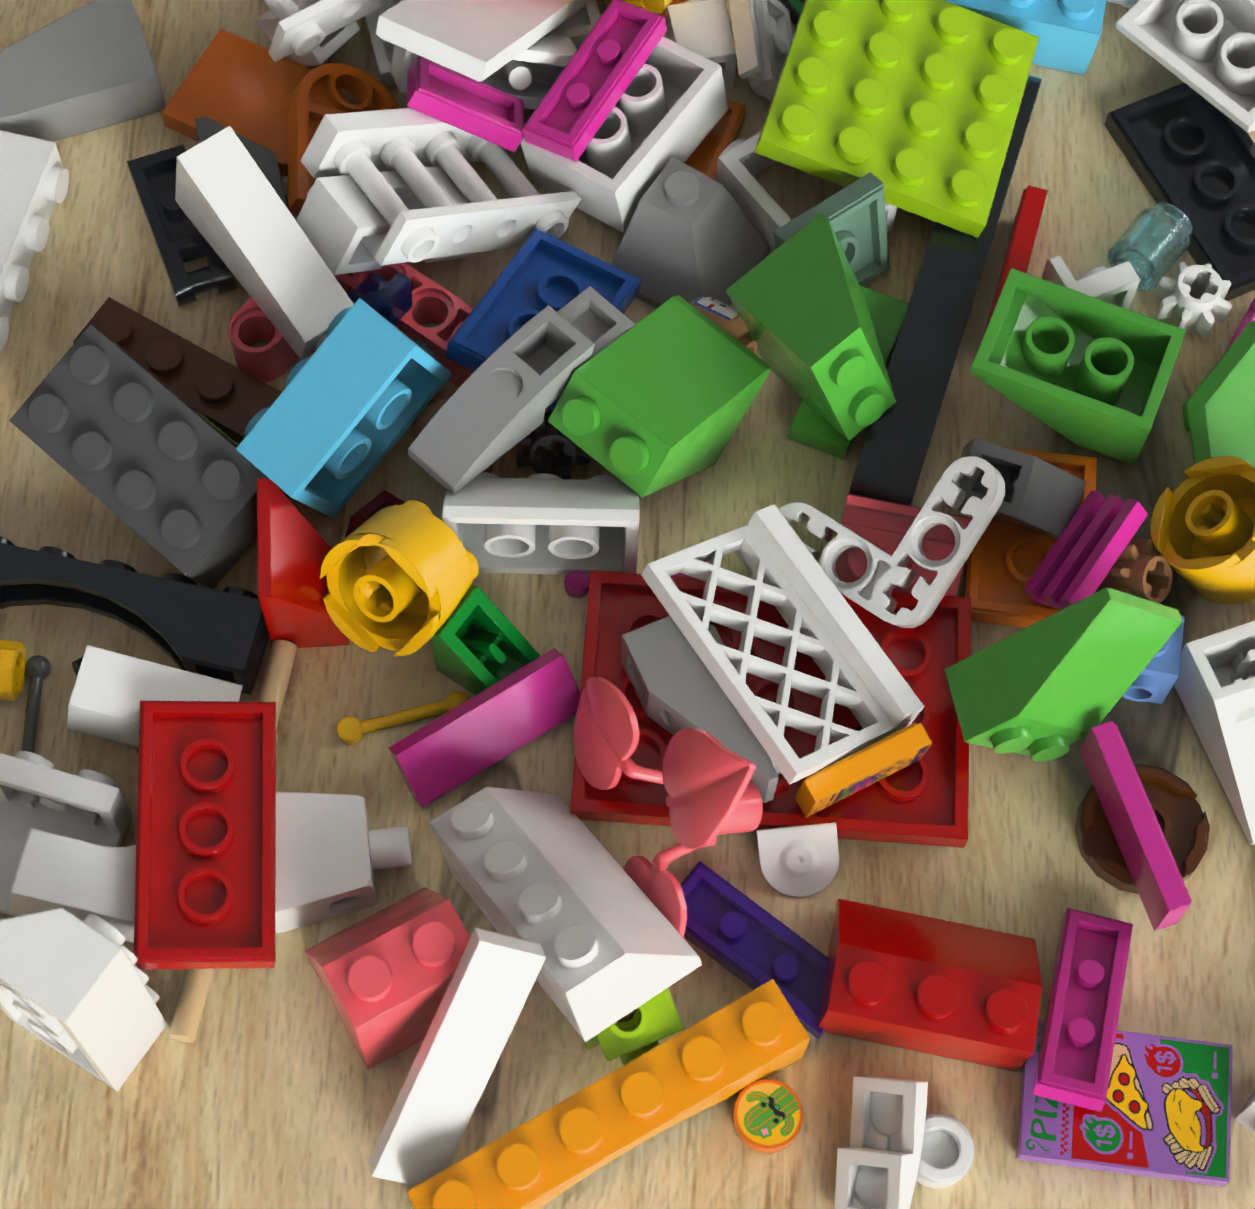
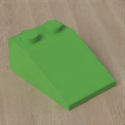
M1011 268L970 373L1074 444L1135 465L1151 431L1187 330Z
M1106 587L945 668L964 742L993 748L994 752L999 754L1013 752L1031 756L1032 761L1035 762L1049 761L1067 754L1070 751L1069 744L1086 737L1091 727L1097 726L1102 722L1180 626L1182 619L1179 610Z

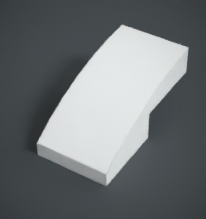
M866 1075L853 1076L850 1147L837 1148L834 1209L910 1208L924 1136L928 1093L927 1081Z

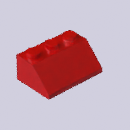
M844 899L837 900L828 952L829 961L824 977L817 1028L824 1029L823 1032L1014 1072L1034 1054L1042 994V979L1035 939Z

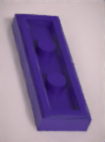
M699 861L680 884L687 905V923L684 937L753 990L774 979L803 1027L819 1039L824 1033V1029L817 1027L820 1017L819 1008L824 977L829 961L828 957Z

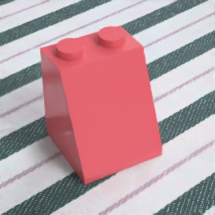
M426 887L305 950L368 1070L425 1039L471 938L450 899Z

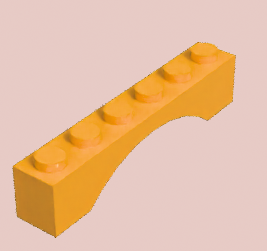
M772 979L410 1189L406 1193L411 1208L540 1209L556 1196L628 1150L700 1111L739 1095L749 1084L768 1079L802 1059L810 1036L776 982Z

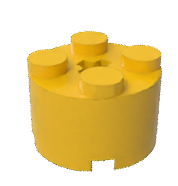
M1233 456L1213 457L1200 461L1184 471L1188 478L1174 491L1167 487L1159 497L1151 518L1150 530L1152 541L1161 555L1167 559V563L1205 600L1219 604H1239L1255 599V468L1243 459Z
M408 500L402 505H393L379 510L329 551L321 566L320 579L326 575L329 594L323 600L332 621L354 644L373 653L379 648L398 651L394 656H407L419 650L443 626L471 585H473V581L478 576L479 566L474 555L464 548L457 535L442 520L433 515L428 506L417 500Z

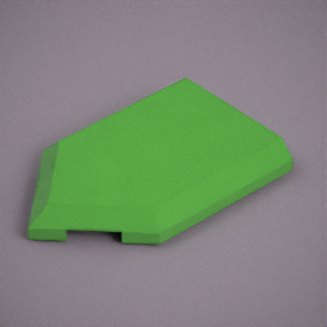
M1255 321L1246 325L1182 406L1184 427L1186 431H1190L1194 464L1213 457L1233 456L1243 459L1255 468Z

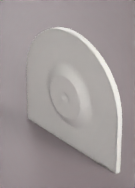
M836 822L757 830L760 867L767 882L777 891L792 897L811 896L822 891L834 879L839 866Z

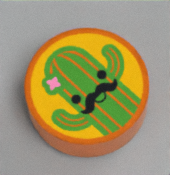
M770 1079L759 1080L745 1087L735 1102L732 1115L733 1127L739 1140L749 1149L766 1154L782 1151L791 1145L796 1139L803 1121V1109L796 1093L786 1084Z

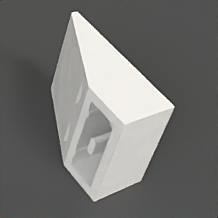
M1255 621L1186 643L1181 652L1179 677L1174 683L1176 691L1250 846L1255 844Z

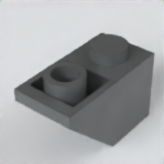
M975 438L964 446L961 458L976 456L985 459L1001 473L1004 479L1005 496L992 521L1056 540L1059 538L1079 508L1086 481L1035 456ZM981 472L975 479L964 476L960 481L959 487L966 492V495L957 510L961 511L970 497L974 496L982 500L986 495L988 488L981 483L984 472Z

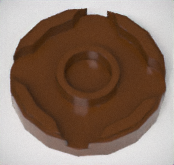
M1134 764L1182 879L1185 881L1193 874L1208 848L1210 825L1206 811L1202 812L1200 804L1195 799L1197 794L1186 781L1164 768ZM1092 785L1077 811L1075 835L1081 856L1097 877L1118 890L1138 894L1098 795Z

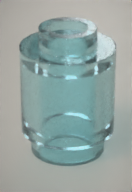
M1157 203L1152 208L1142 210L1109 250L1108 261L1110 266L1114 267L1129 261L1140 278L1137 289H1154L1160 283L1162 276L1165 277L1189 247V237L1192 234V224L1189 218L1179 208L1168 203Z

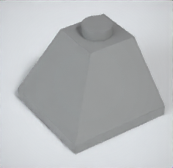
M672 157L641 197L611 265L641 279L639 293L636 297L656 309L676 295L681 296L688 303L697 297L709 296L730 306L732 302L725 290L760 263L768 255L770 245L724 185Z

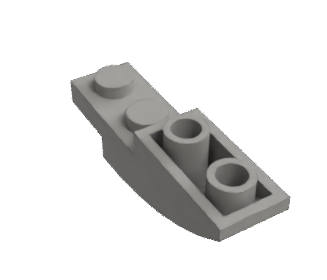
M591 286L557 312L548 305L504 342L456 390L410 445L408 456L452 495L456 494L539 427L544 421L545 409L562 395L574 371L632 328L635 323Z

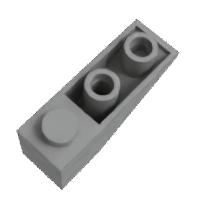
M668 616L623 634L621 641V663L646 715L672 735L685 728H699L710 733L730 751L756 765L750 780L758 787L762 802L766 803L773 800L779 778L778 774L781 773L673 619ZM709 624L708 631L718 644L723 645L718 631L713 624Z

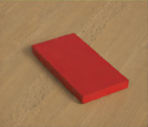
M140 701L133 954L138 959L134 964L137 968H275L276 702Z

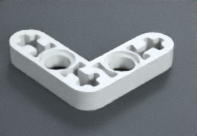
M969 456L954 461L943 473L893 555L885 552L820 510L805 503H788L780 507L779 511L789 524L793 521L803 524L809 517L810 519L806 526L809 532L829 542L822 553L805 543L804 545L816 560L820 558L819 565L841 594L890 624L901 628H915L924 624L934 613L998 511L1005 496V482L1001 473L985 459ZM981 472H984L981 483L988 488L986 495L982 500L978 497H970L960 512L972 519L967 528L952 516L940 512L945 503L955 510L959 508L966 495V492L959 487L960 481L964 476L975 479ZM935 526H948L955 535L953 552L945 559L939 561L929 560L922 549V541L925 534ZM833 531H836L837 536L832 539ZM849 548H861L867 557L866 572L859 580L845 583L836 572L838 557ZM911 558L924 569L937 573L932 583L922 576L917 580L911 592L914 598L918 599V603L913 610L902 607L897 614L894 613L897 602L890 596L892 590L896 586L904 589L908 588L917 575L916 572L906 568Z

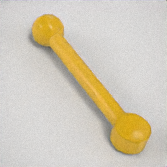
M453 691L443 701L363 721L353 716H346L338 722L337 734L343 743L348 745L356 744L362 739L364 733L444 714L469 700V698L461 691Z

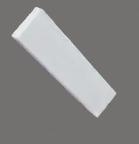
M478 928L474 929L368 1161L372 1177L417 1186L448 1167L544 963L546 956L541 944Z

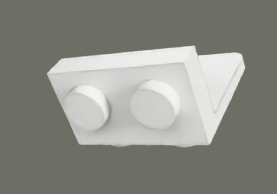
M18 751L15 757L0 753L1 913L15 917L22 916L10 913V896L30 828L96 845L120 847L132 818V813L120 788H117L118 784L116 781L102 773L88 769H81L78 775L54 769L55 765L50 760L28 751Z

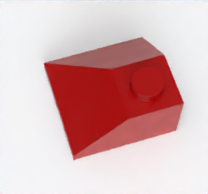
M269 478L257 479L258 598L271 644L274 640H286L295 644L297 648L350 645V640L330 618L323 600L329 594L326 575L320 579L321 566L332 548Z

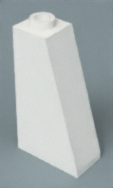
M228 126L177 156L175 200L298 357L303 360L314 353L327 338L326 332L334 317L342 310L352 307L354 304L231 126Z

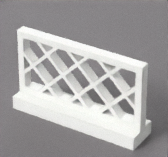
M775 504L755 511L745 526L648 563L641 574L789 785L909 726L925 707ZM735 551L751 573L752 579L720 568L722 556ZM683 573L706 581L702 599L680 592L670 576ZM716 585L748 596L745 614L713 603ZM759 601L774 605L789 625L788 629L758 619ZM711 621L742 632L739 651L718 644L708 631L709 622ZM753 636L785 647L782 665L750 655ZM797 651L813 658L826 676L825 680L794 670ZM747 673L779 683L776 703L754 696L745 683ZM791 688L822 698L819 718L788 707ZM834 704L848 707L863 729L856 731L832 723ZM785 725L817 736L815 751L799 759L783 736Z

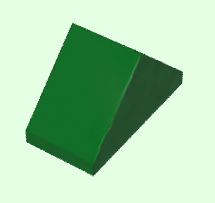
M471 585L447 621L432 637L436 670L474 695L479 694L540 657V654L478 586Z

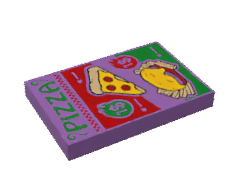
M1038 1020L1034 1054L1021 1068L1016 1160L1222 1187L1229 1183L1233 1045L1117 1030L1106 1102L1101 1112L1032 1094L1045 1022Z

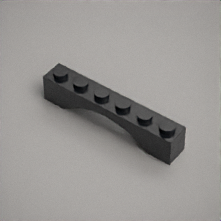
M0 536V609L12 606L55 605L84 609L116 619L149 638L172 658L179 669L242 685L241 693L252 694L269 640V633L259 598L255 593L240 587H226L223 591L199 586L194 580L175 573H165L162 577L138 573L133 567L116 560H103L100 564L76 559L69 552L56 547L44 546L39 551L18 547L10 540Z

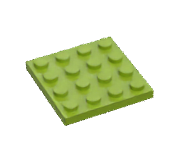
M805 0L754 152L843 187H847L871 172L884 183L885 203L978 238L987 224L1039 37L945 0Z

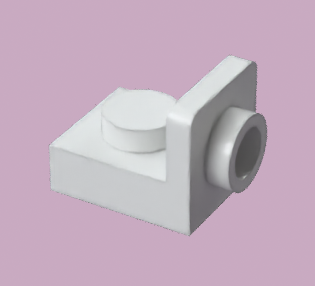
M1060 255L1047 259L1041 278L1128 310L1131 307L1140 282L1139 276L1129 261L1108 269L1103 266L1093 268L1075 281Z

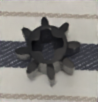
M545 412L543 423L519 442L524 447L516 452L517 466L519 468L532 465L537 474L547 473L562 479H571L570 471L576 463L581 465L589 464V454L551 425L548 419L552 412ZM553 440H560V441L563 442V443H561V442H556V443L553 445L552 450H548V449L542 448V447H547V448H549L550 445L552 444Z

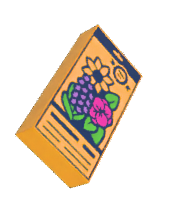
M915 722L806 777L798 789L795 799L807 818L919 761L932 744V741L922 724H916Z

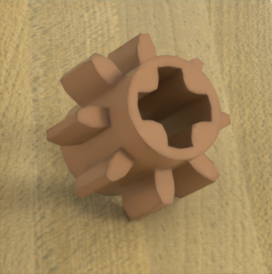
M1132 538L1096 592L1109 587L1160 603L1168 596L1171 589V565L1167 563V559L1161 554L1152 553L1153 541L1151 539Z

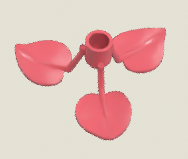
M591 677L587 680L586 688L581 694L574 722L573 743L578 768L585 780L592 787L600 790L614 788L618 784L622 772L631 778L664 784L669 794L666 798V805L670 808V824L679 844L658 853L654 857L652 864L643 856H632L626 862L623 870L677 932L684 937L687 923L685 897L676 877L669 871H666V869L673 860L691 851L714 846L717 835L752 832L759 826L763 812L762 798L758 787L750 780L756 765L730 751L710 733L699 728H685L676 732L666 749L662 771L637 765L630 758L637 748L640 733L637 718L631 704L614 684L601 677Z

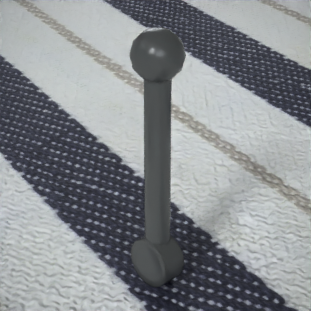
M40 655L32 656L25 665V672L30 677L21 751L32 753L35 750L43 679L49 675L51 670L49 660Z

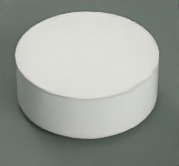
M944 1114L928 1115L925 1118L924 1136L916 1181L930 1188L950 1187L959 1182L971 1167L974 1159V1143L967 1128L957 1119Z

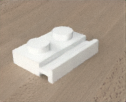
M729 0L739 76L742 79H748L751 88L759 97H765L771 102L793 38L790 12L778 0Z

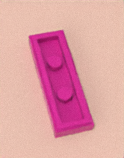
M612 0L522 128L525 141L577 162L666 33L665 17L621 0Z
M554 648L390 746L388 749L414 800L423 808L574 716L579 704L580 690L564 655Z
M1111 721L1091 727L1079 752L1153 930L1156 931L1175 925L1190 907L1191 897L1117 724Z
M1071 908L1066 909L1060 931L1032 1091L1033 1095L1101 1112L1106 1102L1133 924Z

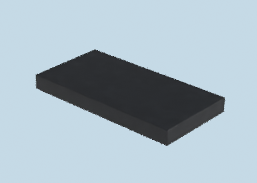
M1181 83L1109 112L1104 126L1197 265L1212 264V269L1220 275L1222 280H1230L1231 286L1224 300L1229 301L1255 290V143L1249 134L1186 83Z

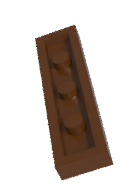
M110 297L107 298L73 341L75 343L90 324L119 344L191 407L238 444L244 440L245 429L250 420L260 410L270 407L282 393Z

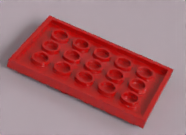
M590 570L580 697L586 688L587 680L591 677H601L614 684L631 704L639 727V742L630 758L641 767L662 771L664 755L674 735L646 715L621 663V641L623 634L670 615L641 574ZM670 576L680 592L702 599L706 581L692 577ZM716 585L713 603L745 614L748 596ZM891 592L890 596L897 602L894 610L895 614L902 607L910 610L916 607L918 599L914 598L911 593ZM842 594L925 706L911 724L915 722L916 724L921 723L932 744L919 761L807 818L795 799L797 791L805 778L789 785L782 773L778 774L779 778L774 799L766 803L762 802V818L759 826L752 832L757 833V830L836 822L838 839L964 848L968 841L969 743L964 742L945 668L970 656L971 598L944 596L934 613L924 624L915 628H901L880 619ZM759 601L758 619L788 629L789 625L774 605ZM710 621L709 624L714 625L723 645L739 651L742 632ZM753 636L750 655L782 665L785 647ZM797 651L794 670L825 680L826 676L813 658ZM747 673L745 683L754 696L776 703L779 683ZM791 688L788 707L818 718L820 717L822 698ZM834 704L832 723L856 731L863 729L848 707ZM785 725L783 736L799 759L815 751L817 736ZM574 758L571 814L576 815L580 820L671 826L670 808L666 805V798L669 794L664 784L631 778L622 772L620 780L614 788L600 790L592 787L585 780L578 768L576 758Z

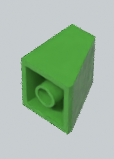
M822 213L817 215L725 290L737 313L747 325L753 341L757 342L758 352L763 361L770 365L772 371L848 441L865 427L876 422L887 409L896 403L865 296L829 219Z
M676 295L668 299L576 369L551 413L548 422L643 498L716 464L772 367L685 299Z

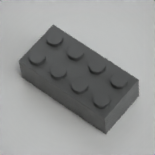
M91 324L9 420L185 576L208 588L214 589L258 537L257 479L268 477L236 450L238 446L119 344ZM278 487L285 494V496L288 499H290V496L286 494L280 487Z

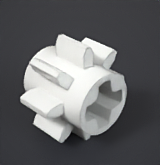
M1179 262L1173 278L1162 276L1155 295L1162 300L1156 313V318L1166 319L1168 324L1187 330L1186 334L1199 333L1203 338H1206L1213 327L1214 321L1224 323L1232 308V304L1224 300L1231 282L1230 280H1222L1220 275L1212 269V264L1188 266L1184 262Z

